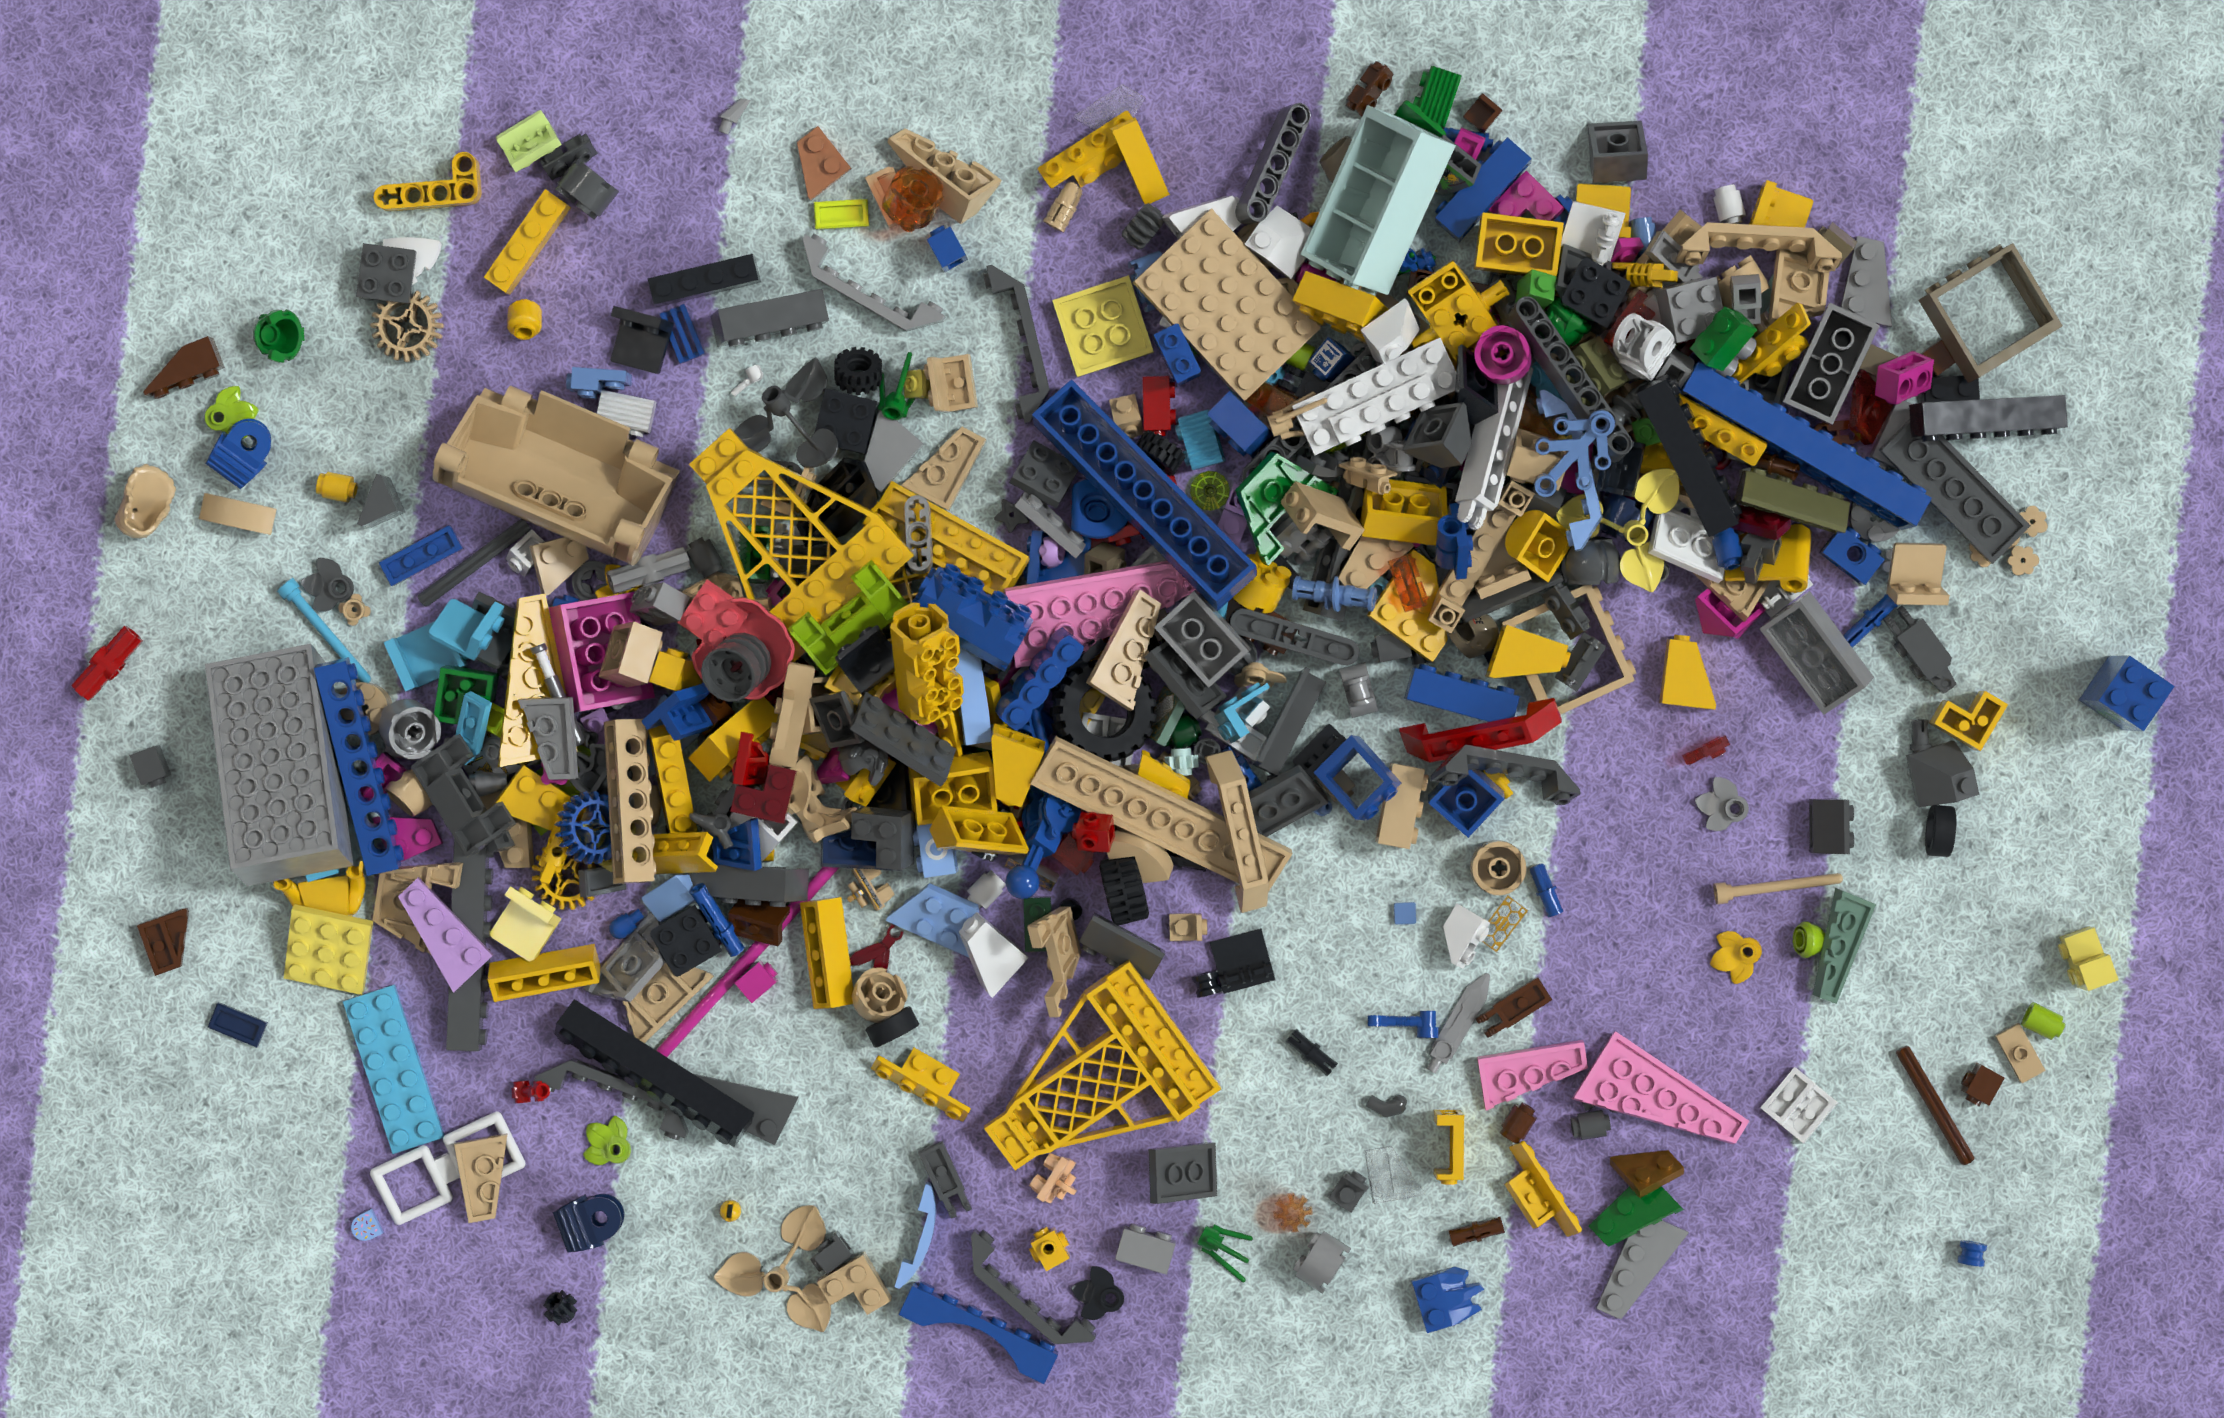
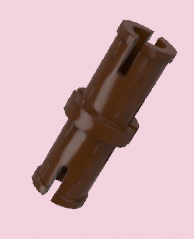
M1501 1216L1479 1223L1473 1221L1471 1225L1449 1230L1453 1247L1472 1241L1481 1242L1483 1238L1505 1233Z

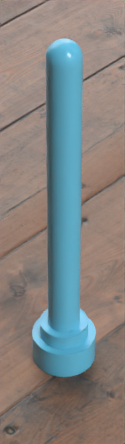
M292 578L281 586L277 593L282 599H287L289 602L292 601L341 659L349 657L350 663H355L358 679L361 682L369 683L371 681L370 675L300 595V585L296 580Z

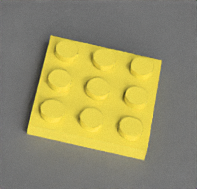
M1129 275L1052 300L1077 378L1154 353Z
M294 904L291 910L284 979L362 995L366 983L373 921Z

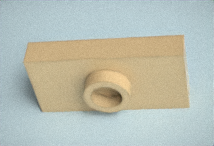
M2020 1023L1995 1035L2020 1083H2024L2046 1071Z

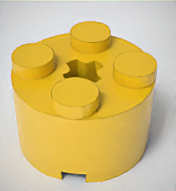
M1256 551L1255 554H1247L1246 556L1257 566V576L1240 590L1233 599L1247 609L1254 611L1257 607L1264 609L1262 613H1271L1276 609L1286 591L1292 574L1288 568L1277 566L1278 564L1274 562L1269 566L1263 564Z

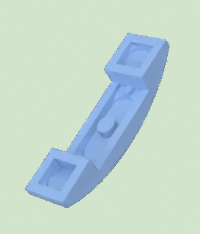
M927 1182L918 1208L919 1211L928 1213L914 1261L903 1258L895 1283V1288L898 1289L905 1285L918 1270L932 1240L936 1221V1199L933 1185L930 1182Z

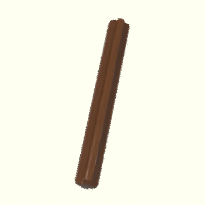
M1909 1046L1900 1048L1896 1051L1898 1058L1962 1165L1971 1163L1975 1159L1974 1155Z

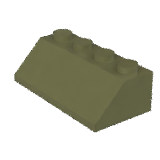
M1751 467L1750 471L1742 472L1734 497L1739 504L1769 513H1777L1780 516L1791 518L1793 521L1835 534L1846 532L1850 502L1843 500L1844 495L1829 491L1828 495L1818 493V487L1803 483L1802 487L1793 485V480L1787 477L1777 475L1776 479L1766 476L1767 471Z

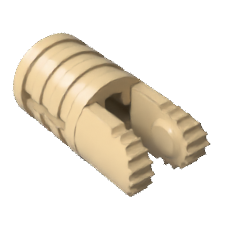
M1068 182L1061 190L1058 198H1055L1043 222L1064 233L1069 225V221L1077 210L1076 207L1081 195H1083L1082 189L1074 182Z

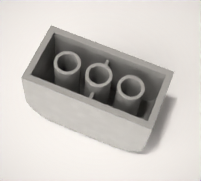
M1829 303L1790 381L1782 403L1824 423L1833 425L1880 325Z

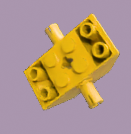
M1452 260L1408 290V293L1430 323V328L1413 339L1411 342L1413 347L1418 348L1441 338L1456 362L1458 346L1464 345L1474 352L1481 335L1489 328L1499 326L1497 319L1490 311V306L1505 296L1510 295L1507 287L1504 286L1502 280H1499L1484 292H1477L1465 273ZM1455 314H1465V318L1463 320H1456ZM1504 350L1499 351L1500 356L1497 358L1502 357L1506 352Z

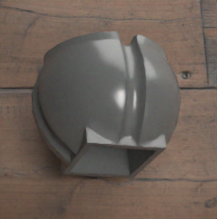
M1595 536L1588 540L1581 551H1576L1574 546H1571L1560 563L1563 582L1574 585H1600L1602 580L1606 584L1618 582L1621 573V557L1619 551L1612 543V539Z

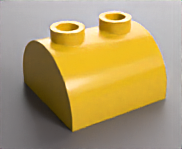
M1540 510L1527 511L1521 517L1519 516L1510 526L1505 539L1506 551L1527 569L1549 583L1570 548L1566 536L1567 529Z

